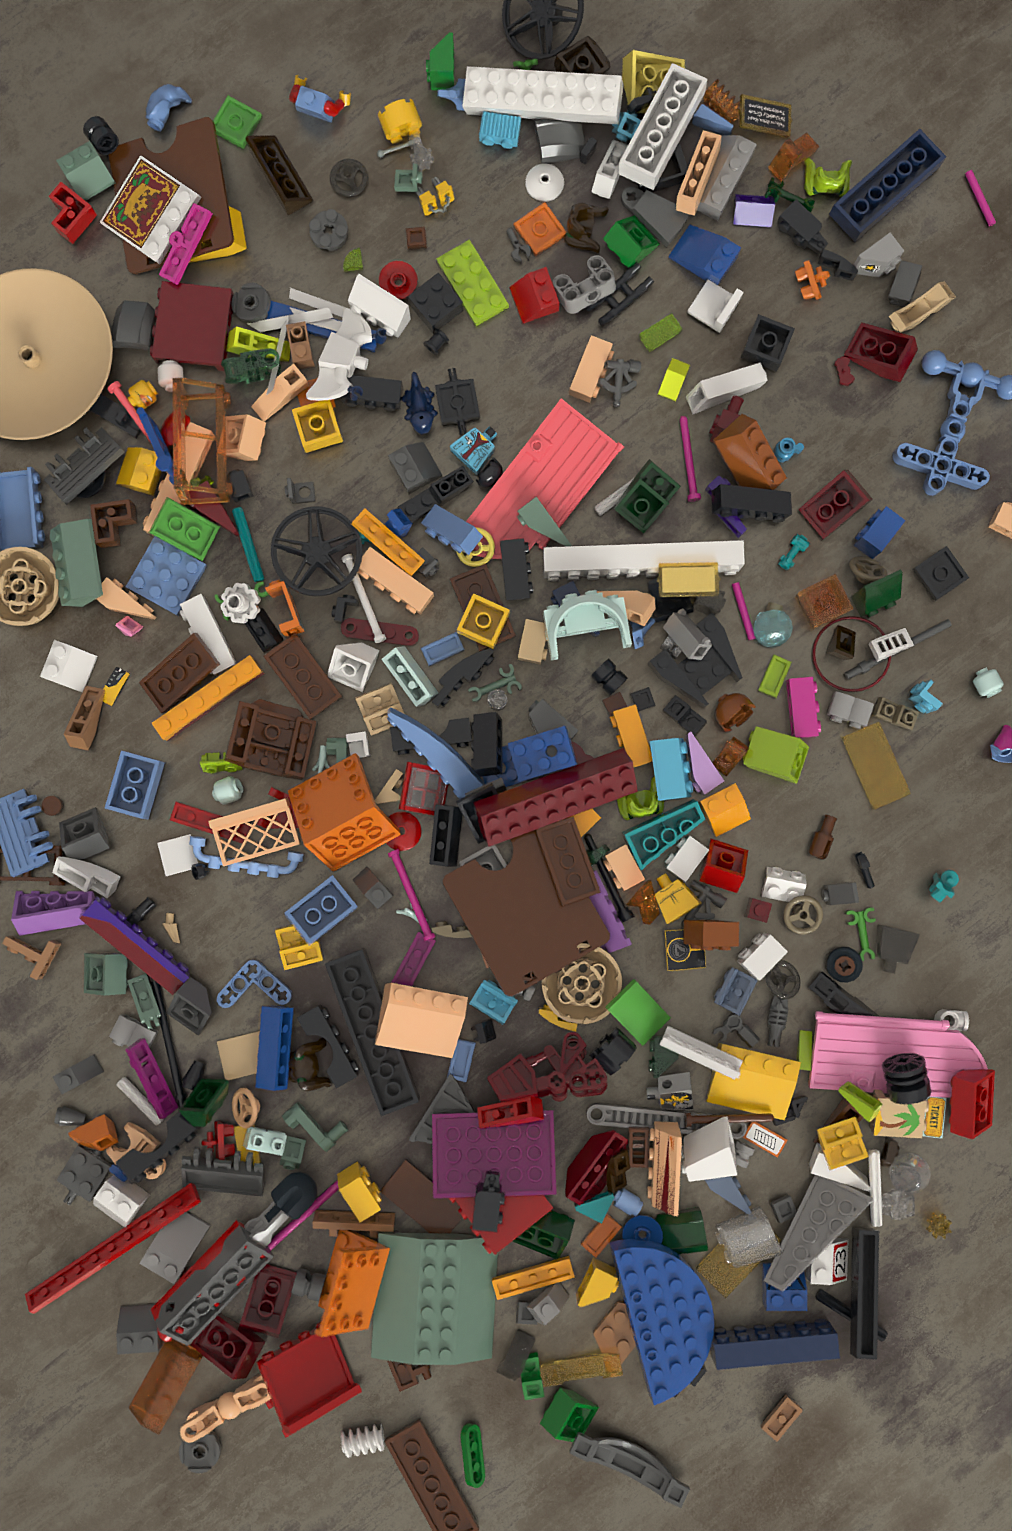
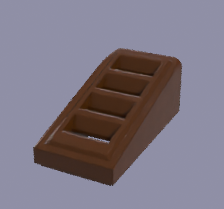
M629 1127L628 1156L630 1167L648 1168L649 1127ZM633 1132L644 1133V1136H633ZM633 1140H643L644 1143H633ZM633 1148H644V1151H634ZM633 1155H643V1158H633Z

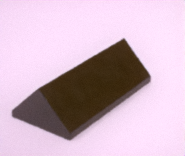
M275 135L247 136L245 139L248 148L286 214L289 216L312 203L313 199L277 137Z

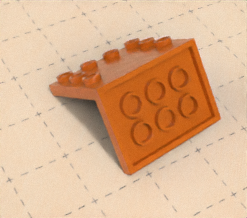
M356 753L288 790L304 846L333 872L401 835L399 828L375 804L361 760Z
M353 1230L338 1231L318 1304L325 1311L320 1329L315 1330L316 1335L324 1337L369 1328L390 1250L389 1247Z

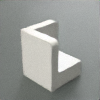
M367 732L346 734L350 756L354 753L359 758L371 756Z

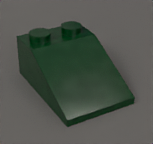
M901 569L864 586L851 596L860 617L867 615L870 618L878 614V609L885 607L887 610L897 605L895 601L901 598L903 574Z

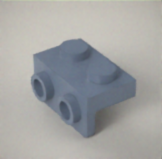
M732 967L724 976L725 982L722 988L716 991L714 1003L740 1016L758 980Z

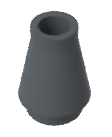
M65 1106L63 1108L58 1107L54 1123L59 1124V1126L84 1125L86 1114Z

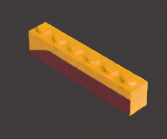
M249 655L152 722V725L163 740L169 741L265 673L256 660Z

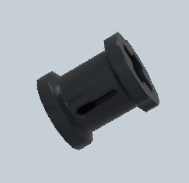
M438 328L434 330V335L423 343L434 355H437L440 347L449 341L448 337Z

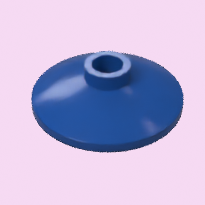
M638 1215L626 1222L622 1232V1239H635L646 1242L648 1240L661 1244L663 1234L660 1225L655 1219L646 1215ZM642 1230L646 1232L644 1237L639 1235V1232Z

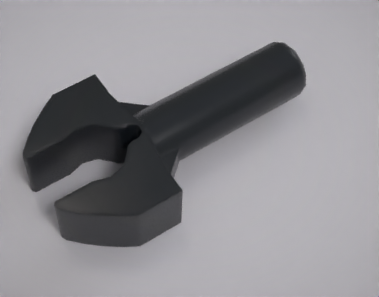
M859 852L854 854L856 864L861 869L867 888H873L875 885L868 868L870 864L865 853Z

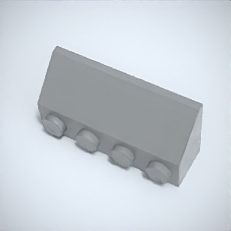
M740 135L722 136L720 152L697 211L717 221L719 220L754 154L756 143Z

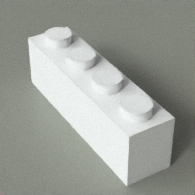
M199 594L181 603L182 610H180V614L184 621L188 620L191 626L188 628L190 634L198 633L220 663L210 673L219 677L236 665L237 662L206 598Z

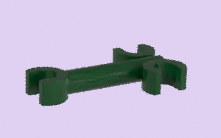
M774 177L770 179L768 189L764 195L765 198L771 195L775 198L774 202H778L781 197L792 203L797 199L811 213L815 203L813 199L798 197L782 189L784 186L783 181L777 184L774 181Z

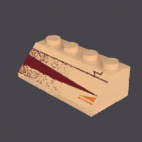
M654 1121V1128H650V1141H653V1148H649V1160H652V1167H648V1179L651 1180V1186H647V1199H651L652 1207L673 1216H678L682 1145L678 1122Z

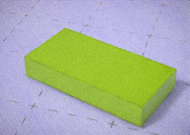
M774 654L757 691L776 699L792 662Z

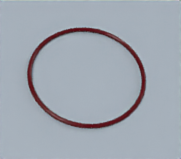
M855 616L842 617L828 623L817 635L812 652L814 666L820 677L830 686L847 692L863 691L881 681L889 669L891 656L888 657V662L882 675L872 684L858 689H847L834 685L823 676L816 662L817 642L821 634L836 622L847 619L861 620L874 626L882 636L885 635L880 627L867 619ZM886 641L889 650H891L889 641Z

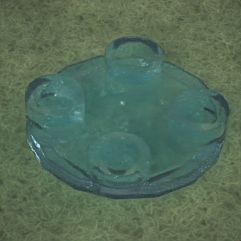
M779 610L759 613L753 628L757 641L767 647H776L785 643L791 636L793 629L792 621L787 613Z

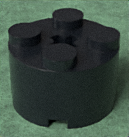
M615 1027L609 1035L606 1034L599 1041L600 1047H596L589 1056L593 1060L596 1058L604 1071L611 1076L621 1068L620 1065L624 1061L627 1062L637 1047L618 1027Z

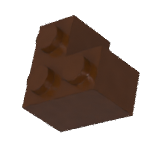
M130 499L90 505L95 544L100 548L120 546L118 526L137 524L135 504Z

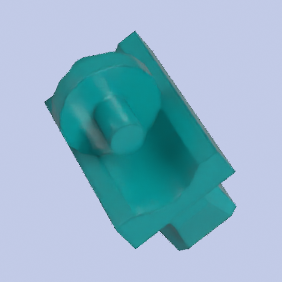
M953 870L944 871L941 878L936 872L933 875L934 883L929 887V891L931 892L930 895L940 903L946 896L952 898L955 895L953 887L958 884L959 877Z

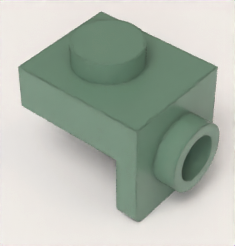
M413 164V170H396L395 191L418 192L419 184H422V171H419L418 164Z

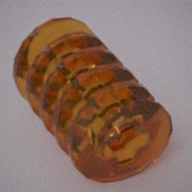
M717 79L705 91L703 101L709 103V107L711 109L714 108L715 113H720L722 118L729 123H733L742 114L745 107L739 109L741 102L738 101L734 104L736 96L728 98L730 90L723 93L725 85L717 87L720 81Z

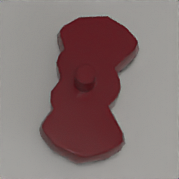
M844 356L836 359L834 365L838 373L839 384L848 386L853 383L855 377L850 374V358Z

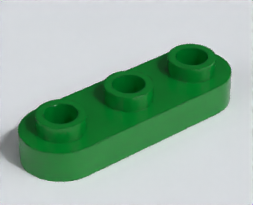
M467 1423L463 1426L460 1434L465 1481L468 1486L479 1488L485 1480L481 1431L479 1426Z

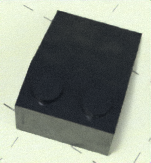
M493 783L456 801L478 844L484 842L485 839L480 830L474 802L498 794Z

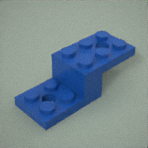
M562 726L510 742L508 745L503 746L502 760L506 766L505 772L499 775L483 776L485 784H488L502 777L505 787H509L578 765L567 727ZM551 745L557 748V754L554 757H550L547 754V749Z

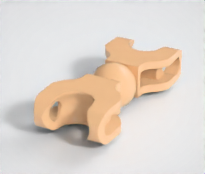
M261 1373L236 1388L235 1392L224 1393L219 1399L204 1403L192 1410L180 1430L182 1439L188 1443L194 1442L222 1424L225 1419L236 1418L240 1413L267 1402L270 1399V1395ZM190 1427L193 1431L197 1432L194 1435H190L186 1429Z

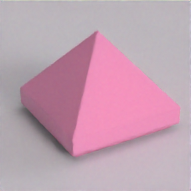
M126 616L115 625L125 636L130 637L143 628L142 625L129 616Z

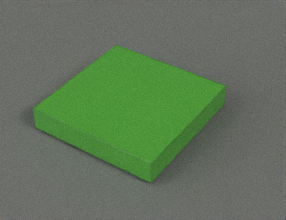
M228 95L213 120L216 134L244 149L247 144L245 138L253 134L262 118V114Z

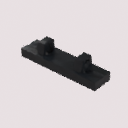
M100 394L96 402L89 409L135 439L141 433L140 428L127 410Z

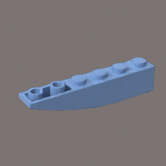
M391 707L388 709V721L394 727H399L403 738L406 741L410 740L415 745V751L420 756L424 755L428 759V765L434 771L438 770L442 781L454 788L453 792L459 799L465 797V793L484 785L481 777L472 770V767L444 739L413 718Z

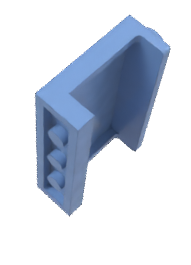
M27 467V470L0 473V552L12 547L43 548L45 533L42 530L41 522L44 521L42 511H40L42 496L40 491H38L40 475L32 467Z

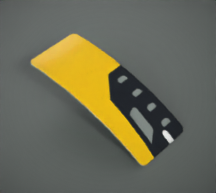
M118 667L114 669L103 688L105 690L103 702L110 706L113 705L123 684L130 675L128 672Z

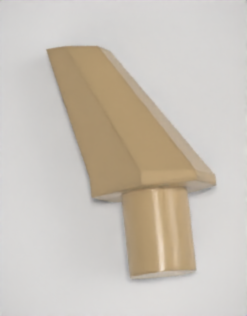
M166 913V921L162 925L172 942L180 943L177 924L174 923V913Z

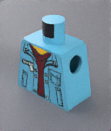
M490 426L483 433L477 428H473L451 444L450 451L478 476L495 451V446L491 441L497 436V433Z

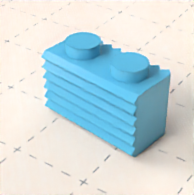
M483 111L479 141L488 146L500 144L507 149L517 147L521 117Z

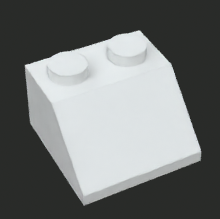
M54 640L40 677L83 693L98 656Z

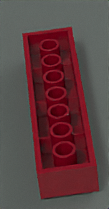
M621 748L474 802L480 830L489 847L638 792L633 761L625 749Z

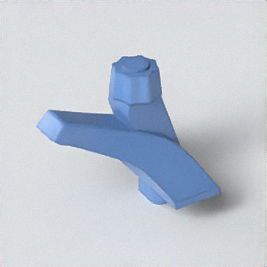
M458 78L457 84L451 88L438 89L437 96L452 100L456 104L457 110H464L462 106L465 79Z
M650 618L645 626L630 622L631 627H633L632 635L635 649L644 646V636L655 623L653 618Z

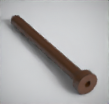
M685 1113L684 1115L685 1127H692V1124H710L726 1116L729 1123L771 1122L774 1120V1115L771 1113L691 1116V1113Z

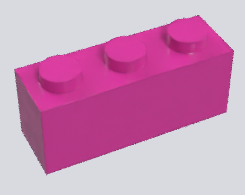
M813 677L786 680L791 736L796 738L819 736L821 723L820 720L817 721L819 703L815 701V693H817L816 681H813Z

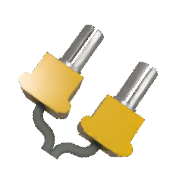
M437 177L432 179L441 206H444L443 209H438L436 198L434 195L432 196L429 190L424 193L421 187L418 188L416 193L419 196L425 216L431 213L446 212V207L454 200L452 186H449L446 181L440 183Z

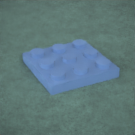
M154 536L126 588L179 616L180 610H182L180 604L189 599L207 565Z

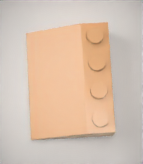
M395 983L385 984L375 1045L453 1058L465 1019L468 997Z

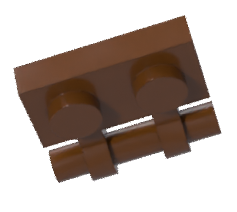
M387 1360L399 1392L419 1383L417 1375L419 1374L423 1375L424 1380L432 1377L429 1371L430 1365H418L413 1368L412 1364Z

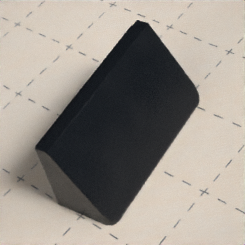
M263 608L260 609L255 619H248L244 623L263 653H266L284 640Z

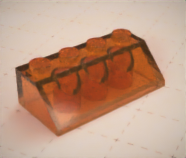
M175 1339L171 1342H165L129 1406L130 1411L138 1422L157 1435L164 1428L203 1358V1355L193 1347L187 1346Z

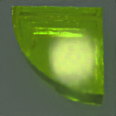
M356 248L348 253L343 264L344 271L363 269L360 248Z
M207 475L201 480L198 477L190 480L193 488L205 481H208L210 485L214 482Z

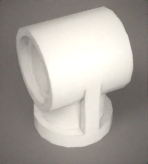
M942 1009L935 1014L934 1020L937 1021L944 1020V1017L947 1015L950 1016L951 1020L949 1028H947L948 1030H968L969 1016L967 1011Z

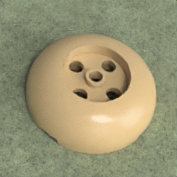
M12 547L0 552L1 622L13 626L32 625L47 617L56 606L59 599V582L55 576L56 568L42 553L27 547ZM17 574L18 578L11 581V578ZM34 575L37 576L34 583H31L30 578ZM12 593L16 595L14 601L9 600V595ZM30 595H34L35 599L30 603L28 598Z
M588 943L577 945L578 949L583 948L581 949L582 951L590 947ZM600 947L563 967L558 973H553L542 980L543 995L550 1009L561 1019L578 1024H590L606 1017L610 1012L605 1007L622 989V976L616 961L608 952ZM581 964H585L587 966V970L585 972L579 971V966ZM566 976L571 978V983L568 985L563 983V978ZM584 979V984L578 985V980ZM593 980L599 981V986L597 988L591 987V982ZM581 992L584 997L582 1000H576L575 994Z

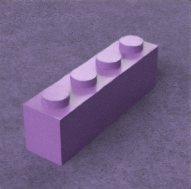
M594 870L593 872L601 893L589 898L610 933L609 941L600 947L611 953L632 945V943L625 935L624 926L616 915V910L608 898V893L597 870Z
M16 891L11 920L19 936L84 925L85 923L79 919L80 914L95 899L93 891H68L66 894H60L58 891H51L50 894H41L40 891H31V894H24L23 891Z

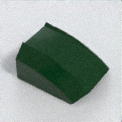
M699 1207L678 1210V1216H673L669 1213L657 1215L656 1221L660 1225L663 1234L662 1245L678 1254L708 1251L703 1217Z

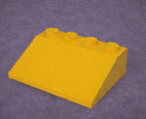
M718 1042V1049L743 1060L740 1066L741 1073L739 1078L734 1080L712 1070L706 1102L755 1114L771 1113L774 1115V1118L785 1120L796 1087L801 1062Z

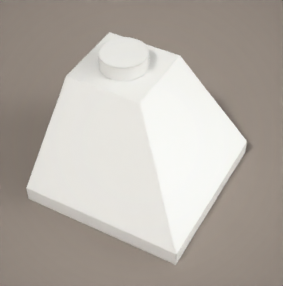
M364 643L336 645L327 676L363 692L376 664L380 650Z

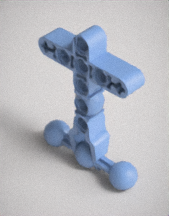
M939 350L929 351L922 358L924 372L929 375L945 372L955 376L947 394L948 399L951 401L948 416L941 425L940 443L936 446L935 452L909 443H903L893 452V461L898 465L927 474L923 489L926 494L931 496L943 490L947 481L973 490L980 489L988 483L990 478L989 472L984 468L955 459L958 443L965 434L966 426L964 423L967 421L966 417L969 415L972 406L981 399L985 386L996 389V393L1003 400L1012 399V375L998 378L989 375V370L984 371L978 363L970 362L964 365L961 361L956 364L947 361L944 353ZM960 382L965 387L976 386L973 397L968 398L965 394L961 395V392L958 391ZM955 409H961L963 414H957ZM949 426L955 427L956 434L950 431ZM943 444L950 447V452L944 450ZM918 457H923L926 464L920 463ZM937 463H942L944 470H940L937 467ZM956 469L962 471L963 477L956 474ZM931 481H935L938 484V489L931 486Z

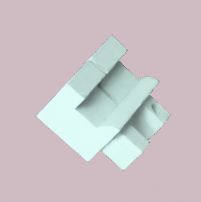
M252 1126L246 1130L243 1146L248 1150L283 1156L287 1135H285V1132L269 1129L266 1132V1129Z

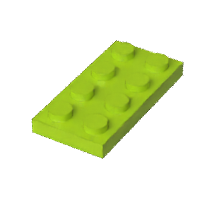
M470 240L436 258V262L454 292L462 300L463 307L475 326L509 308L508 302Z

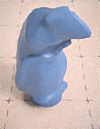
M171 84L159 87L151 94L146 107L147 124L156 131H162L164 124L169 118L170 108L179 105L181 102L191 103L190 96L181 87H175Z

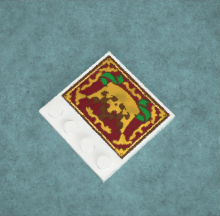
M140 155L100 223L155 262L161 264L172 246L169 242L171 233L181 231L193 203L198 204L201 196Z

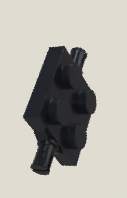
M450 368L448 369L450 381L435 385L442 425L458 424L459 435H463V432L465 435L467 433L465 422L480 419L473 378L467 380L457 379L456 368H452V371Z

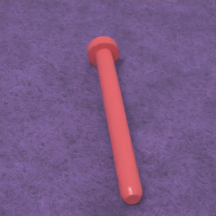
M119 381L109 385L108 391L116 395L150 442L135 408L120 389L122 385Z

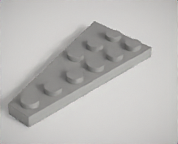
M814 1175L767 1272L764 1282L784 1292L874 1199L846 1184Z

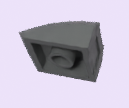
M550 119L535 121V133L538 138L542 164L580 158L581 150L586 144L580 122Z
M124 300L117 307L111 330L114 348H134L150 351V346L154 340L152 330L156 318L155 309L148 302Z

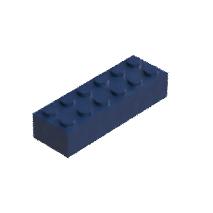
M921 129L917 130L833 205L829 215L856 242L933 174L945 160V154Z
M816 1319L812 1323L796 1321L790 1325L775 1323L774 1326L769 1327L760 1324L755 1325L754 1328L747 1329L743 1326L735 1327L734 1330L717 1328L714 1329L710 1348L711 1357L717 1370L840 1359L838 1334L831 1323L825 1319Z

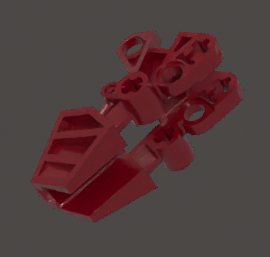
M569 1032L564 1036L561 1057L553 1046L548 1045L544 1048L543 1052L526 1059L520 1053L487 1077L500 1102L527 1096L543 1098L550 1095L553 1100L561 1102L567 1098L568 1090L575 1097L601 1095L608 1087L606 1072L595 1058L588 1064L583 1060L588 1054L585 1049L587 1045L576 1032ZM570 1036H575V1037L578 1038V1039L572 1038V1039H569V1040L567 1041L568 1037H570ZM572 1042L577 1043L574 1047L569 1046ZM547 1059L555 1072L537 1078L533 1067ZM576 1082L583 1083L579 1087L574 1086Z

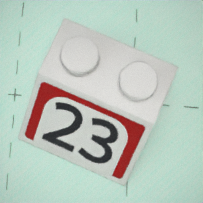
M836 1238L806 1268V1278L811 1284L833 1285L847 1281L848 1239Z

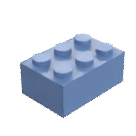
M121 751L105 809L149 820L165 762Z
M332 875L284 912V915L308 946H310L355 911L357 905Z

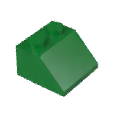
M449 32L430 51V60H426L427 82H431V90L447 89L454 86L453 32Z
M635 215L616 221L603 238L607 243V247L619 256L620 261L628 267L633 266L635 262L639 263L660 244Z
M560 1388L554 1395L551 1405L545 1411L540 1424L555 1439L573 1442L578 1431L583 1434L585 1433L599 1407L573 1390Z

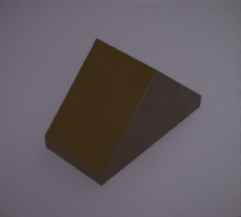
M837 625L826 653L842 660L853 659L856 632Z

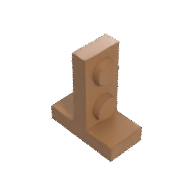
M6 936L2 943L8 946V951L15 954L19 952L25 955L24 959L27 961L37 962L30 975L35 980L43 979L61 945L56 940H49L44 951H41L14 936Z

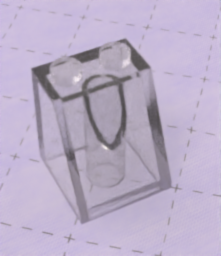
M760 1206L750 1210L752 1212L750 1214L743 1213L716 1225L718 1232L715 1233V1236L720 1245L724 1244L726 1249L723 1252L728 1264L732 1263L734 1268L783 1254L769 1220Z

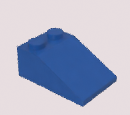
M689 225L668 257L705 281L710 280L719 286L737 259L741 247L723 236Z

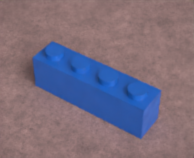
M276 1005L262 1006L255 1088L272 1091L284 1090L288 1087L293 1008Z

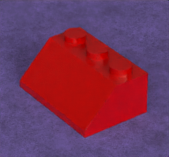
M962 1070L952 1077L951 1115L949 1117L951 1133L973 1140L992 1126L995 1070Z

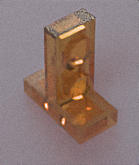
M805 133L795 141L788 139L784 142L768 168L782 181L793 167L815 153L820 146L808 133Z

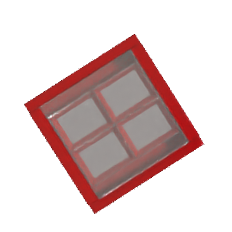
M407 762L399 809L434 816L435 805H445L448 785L440 778L441 774L437 769L434 771L430 766Z

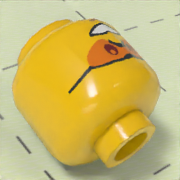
M140 380L128 389L130 394L128 400L134 408L138 406L146 409L157 400L156 395L158 393L150 381Z

